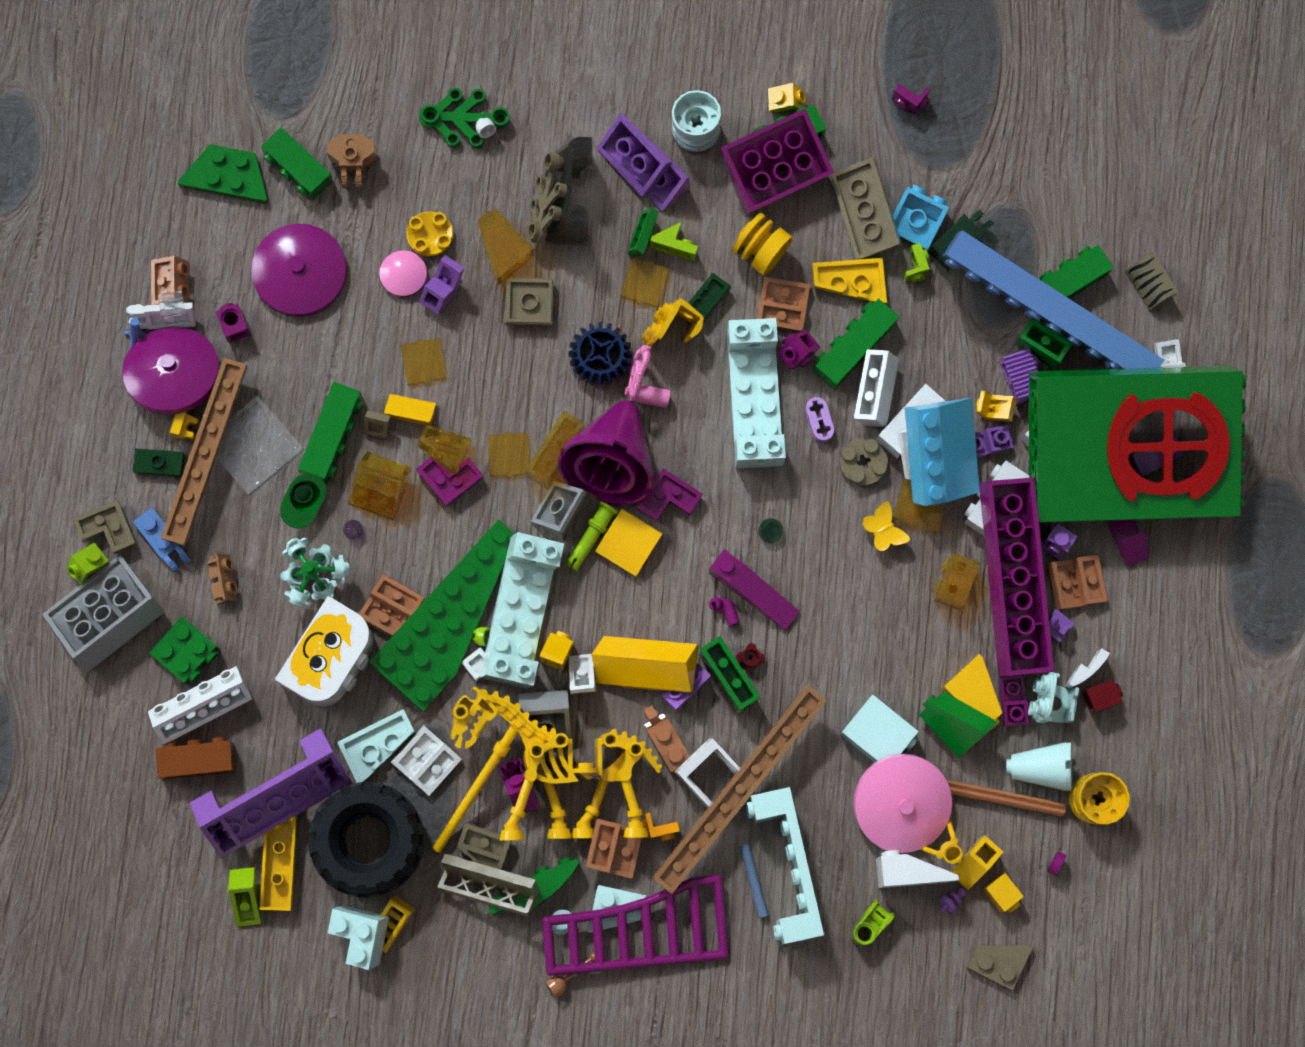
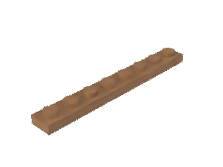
M223 358L163 529L162 540L182 546L187 544L248 368L247 364Z

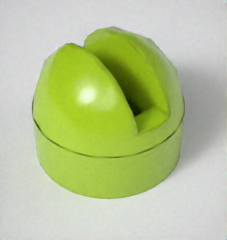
M479 627L474 630L475 638H473L475 644L487 646L490 632L489 627Z

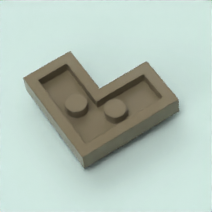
M118 500L72 518L82 542L105 533L113 554L137 545Z

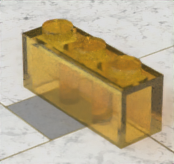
M563 411L526 468V477L547 489L559 470L558 458L562 447L584 429V422Z

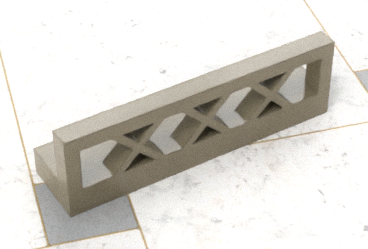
M444 855L441 863L445 871L437 886L439 891L529 917L540 892L535 879L452 855ZM450 875L458 876L462 880V883L454 887L446 885ZM476 882L483 884L485 889L480 892L472 893L468 889V886ZM502 889L506 891L508 896L496 900L492 899L490 893ZM522 895L529 897L525 908L516 906L513 899Z

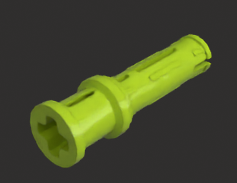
M602 501L599 502L598 505L600 507L594 517L589 518L587 521L589 527L565 562V565L570 568L572 566L573 570L577 572L600 534L607 532L608 529L606 527L612 517L618 514L617 510Z

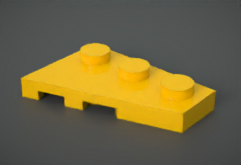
M883 258L812 263L813 285L815 289L873 303L879 298L887 305Z

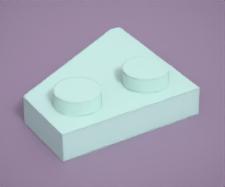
M598 885L592 910L623 905L646 898V895ZM641 909L626 914L627 924L641 920ZM617 916L602 919L603 930L617 927ZM592 921L589 922L587 931L589 933H593Z

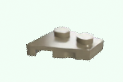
M465 822L457 847L473 862L502 870L512 840H499L500 833Z
M977 945L967 968L1013 991L1033 947Z

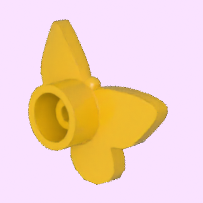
M888 501L882 503L876 509L875 516H866L863 519V528L867 532L873 533L875 549L880 552L886 551L890 544L899 546L910 541V537L904 531L894 527V523H892V509Z

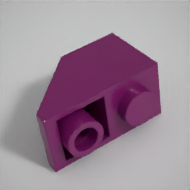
M521 757L509 760L498 766L513 807L516 805L524 782L523 775L526 771ZM533 787L524 809L526 813L540 808Z

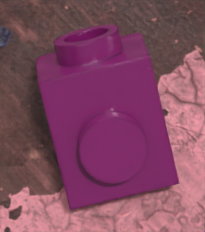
M899 84L894 90L892 100L900 109H906L914 115L918 109L923 110L930 101V98H928L930 89L926 87L918 97Z

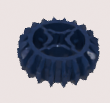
M599 322L598 328L595 329L594 325L590 323V331L582 327L580 329L582 336L579 334L574 335L576 342H570V348L573 350L568 352V356L573 358L570 360V366H576L574 373L579 374L582 372L580 376L582 381L590 377L589 384L591 385L595 379L598 380L599 386L603 385L604 379L607 380L609 385L612 384L611 377L619 381L620 374L618 372L626 374L627 369L625 366L631 365V360L628 358L632 357V351L627 350L631 347V343L624 342L627 339V335L622 334L618 336L620 328L617 327L614 331H611L612 324L608 323L606 329L603 328L602 322ZM595 338H606L609 341L600 343ZM588 343L591 353L583 361L581 351L584 345ZM618 347L620 357L617 363L613 365L609 356ZM596 350L600 353L604 352L605 358L601 355L596 356ZM595 365H601L605 370H594L591 368Z

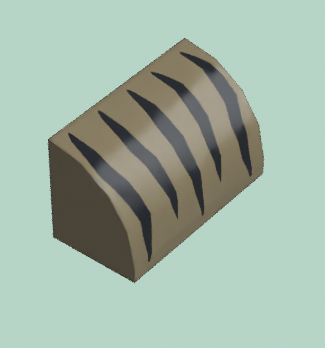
M1154 252L1142 258L1125 271L1148 311L1173 299L1178 293V290Z

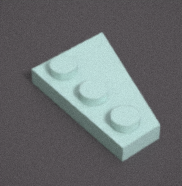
M403 709L337 743L356 782L359 783L365 782L415 731Z

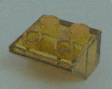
M366 452L357 465L349 505L394 520L407 488L412 467Z

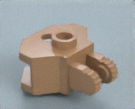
M339 134L327 143L329 160L340 168L342 188H348V173H356L357 188H362L365 168L376 160L374 142L363 134Z

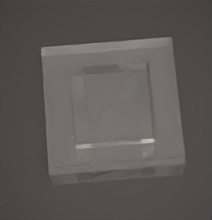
M182 291L158 294L162 319L186 316Z

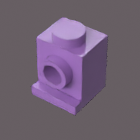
M1057 523L1041 544V548L1060 561L1068 552L1077 536Z

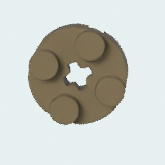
M866 438L855 439L848 443L843 449L839 461L840 471L844 478L861 487L877 483L886 472L888 464L887 455L883 447L876 440ZM860 457L869 459L870 462L867 464V468H864L862 465L858 466L857 462L860 461Z

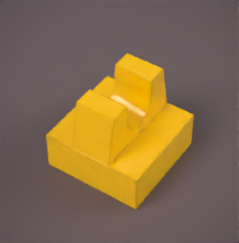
M186 412L175 414L170 434L180 440L194 439L195 434L188 431V426H198L200 421Z

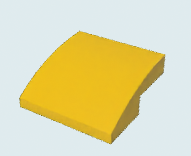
M622 508L595 552L637 576L663 533Z

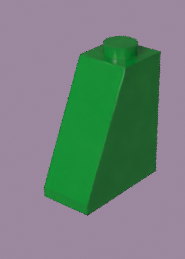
M944 691L937 698L932 695L922 704L925 709L919 714L958 758L997 724L994 719Z

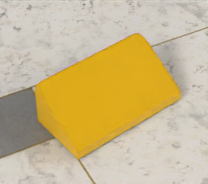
M390 394L384 414L390 415L391 419L432 426L436 403Z

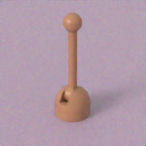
M595 952L591 953L590 958L583 963L595 962ZM569 974L564 978L555 976L546 981L545 984L557 999L565 992L566 982L576 974Z

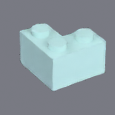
M346 905L332 909L328 934L350 939L346 964L367 970L380 965L389 917Z

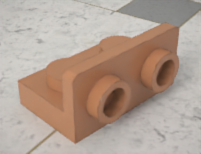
M174 255L151 260V305H161L164 301L181 299V301L168 304L189 303L190 270L187 260Z

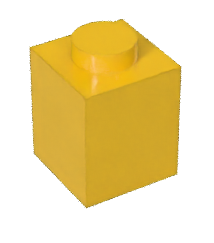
M1006 873L999 875L982 889L1001 913L1005 911L1013 912L1021 905L1019 900L1024 897Z

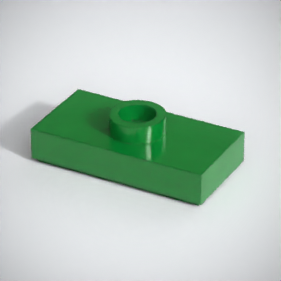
M650 208L641 212L627 251L628 255L637 257L644 254L647 244L654 235L653 227L659 211Z

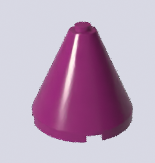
M628 400L617 402L565 443L558 458V468L568 485L597 495L598 502L602 501L612 505L632 504L646 497L648 490L651 489L653 484L654 471L639 411L633 402Z

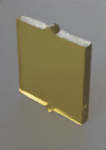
M632 258L620 297L637 301V304L643 303L658 308L669 268L653 264V261L646 262Z
M439 338L424 341L418 339L417 342L400 345L408 385L424 382L429 384L430 381L446 378Z
M507 431L505 434L488 435L490 477L508 476L511 478L512 475L529 474L527 433L510 434Z

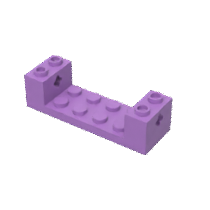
M321 728L299 740L307 756L306 760L227 805L222 806L212 791L190 802L199 828L221 858L326 799L339 788L352 784L341 759Z

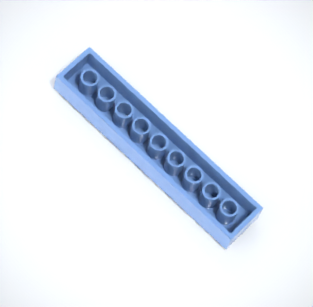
M963 230L957 232L942 256L946 259V265L954 270L962 269L966 272L964 276L974 283L981 281L986 285L984 289L995 296L1001 294L1006 297L1004 302L1015 309L1023 308L1026 310L1024 314L1027 317L1033 318L1036 321L1042 320L1046 323L1045 327L1056 334L1062 333L1065 335L1064 339L1071 342L1073 346L1084 347L1086 349L1084 353L1091 358L1106 361L1104 366L1108 369L1160 368L1164 362L1163 358Z

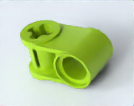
M875 899L852 929V941L858 946L871 944L880 932L888 926L895 917V914L893 912L889 913L879 904V900ZM859 928H866L869 931V939L867 941L859 939Z

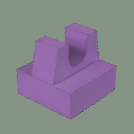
M1054 609L1049 616L1050 635L1058 642H1061L1075 623L1060 611Z

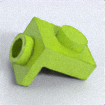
M921 243L912 245L909 250L914 269L905 272L903 277L905 282L912 281V283L924 280L930 269L928 265L930 262L926 249H922Z
M93 543L71 555L66 567L69 575L81 585L89 575L107 565L109 560L98 546Z

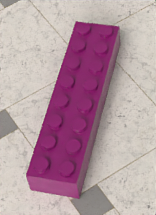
M1034 477L980 483L979 491L998 676L1054 672Z

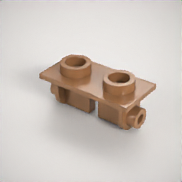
M215 553V556L208 557L209 561L207 562L210 579L218 578V582L211 584L213 600L216 601L217 605L225 604L226 601L237 602L238 588L234 581V565L230 555Z

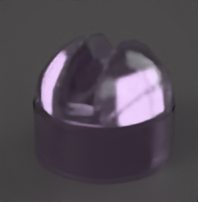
M349 520L345 523L343 532L348 539L356 540L362 536L363 527L359 521ZM353 524L358 533L353 534L348 526Z

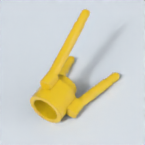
M949 819L947 828L951 838L950 841L942 844L939 851L926 846L920 850L932 854L939 859L944 858L950 864H962L963 852L957 845L958 839L956 838L952 822Z

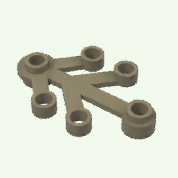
M548 152L545 155L543 167L545 171H549L548 177L538 175L535 181L538 199L533 198L530 203L533 221L529 224L527 230V238L534 244H540L546 238L548 225L552 220L559 221L562 215L561 207L551 206L558 197L564 198L567 193V185L557 182L552 190L556 171H560L563 167V158L557 153Z

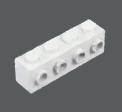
M236 666L230 670L223 671L220 675L208 681L201 682L198 686L178 694L175 698L163 704L156 705L148 711L153 729L164 745L252 700V696L247 683Z

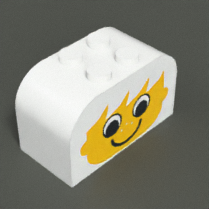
M328 596L275 680L284 688L315 706L326 707L335 704L343 697L346 691L350 692L357 682L355 676L359 670L363 671L370 661L368 656L373 648L371 629L358 613Z

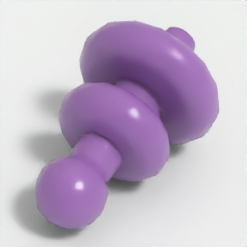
M961 887L957 893L949 892L948 896H941L940 903L942 907L940 910L942 912L946 910L950 913H955L957 910L956 905L961 904L960 898L964 897L967 893L966 889Z

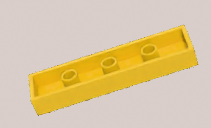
M299 814L264 834L259 910L293 911Z

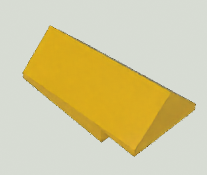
M603 636L591 654L596 682L602 685H615L632 689L692 693L699 645Z

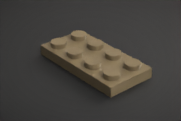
M872 157L831 174L856 260L868 259L902 246L876 159Z

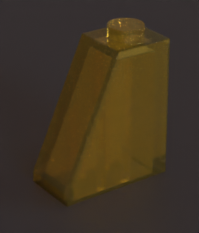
M495 208L491 212H485L479 218L478 227L495 282L500 285L532 258L534 252L531 245Z

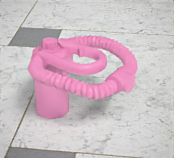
M642 345L632 358L625 395L629 396L631 402L667 408L670 390L642 385V378L651 355V347Z

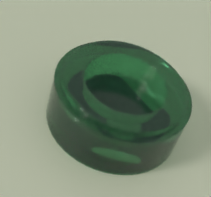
M769 518L760 524L758 533L764 542L775 543L781 538L783 527L778 520Z

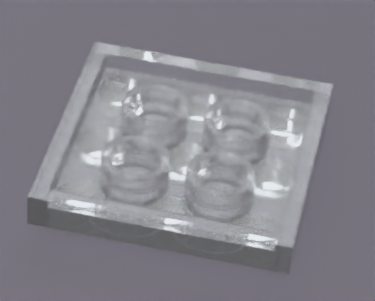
M256 396L230 418L216 459L242 489L251 496L300 455L304 448L265 403Z

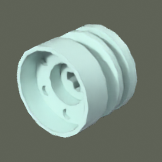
M700 90L688 91L680 95L674 102L672 108L673 137L677 144L685 150L692 152L705 151L713 147L719 139L721 133L720 105L716 98L708 92Z

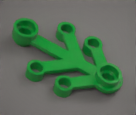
M452 88L448 95L436 106L426 105L420 110V122L425 127H435L446 138V143L451 148L459 146L460 137L456 132H451L443 122H453L469 139L470 146L474 149H479L483 146V138L467 123H476L480 118H489L497 128H504L510 122L509 112L502 107L494 109L492 113H467L475 105H481L485 102V92L482 89H475L471 96L453 112L444 111L452 103L458 104L462 101V92L458 88ZM454 93H458L459 97L457 99H453L451 95ZM476 94L483 96L480 100L474 98ZM429 114L435 115V118L433 120L427 119V116ZM498 117L505 118L504 122L501 123L496 120ZM451 137H456L457 141L455 143L449 142V139ZM474 138L481 140L478 144L472 142Z

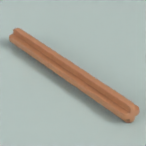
M947 780L952 795L1060 817L1064 816L1066 812L1065 803Z

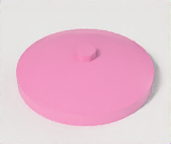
M895 754L875 762L862 775L854 794V814L862 832L878 847L887 851L899 850V853L914 852L934 842L947 826L952 811L951 790L941 771L929 761L916 755Z

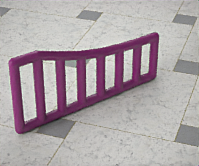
M720 875L689 878L681 882L672 894L665 889L646 898L619 906L572 914L545 916L542 919L546 973L549 976L723 960L729 957L723 878ZM713 885L719 950L704 951L699 886ZM689 889L694 952L679 954L675 895ZM665 900L670 955L655 956L651 905ZM641 909L645 957L630 958L626 914ZM617 916L620 959L605 961L602 919ZM592 921L595 962L580 963L577 923ZM567 924L571 964L556 965L552 925Z

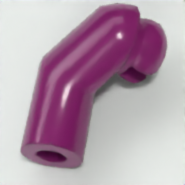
M716 596L709 601L711 610L725 615L729 627L740 623L732 601L720 596Z

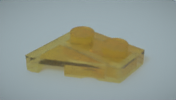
M426 425L419 438L418 447L453 474L457 475L470 447L471 438Z

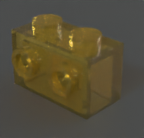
M954 552L950 558L945 557L940 569L944 571L941 580H936L932 590L936 594L934 601L961 611L968 598L980 562Z

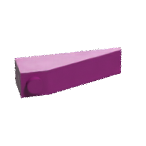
M725 549L709 568V574L785 631L800 612L744 563Z

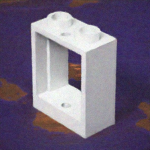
M709 738L674 771L707 808L712 802L688 775L712 752L721 759L734 775L740 768L713 738Z

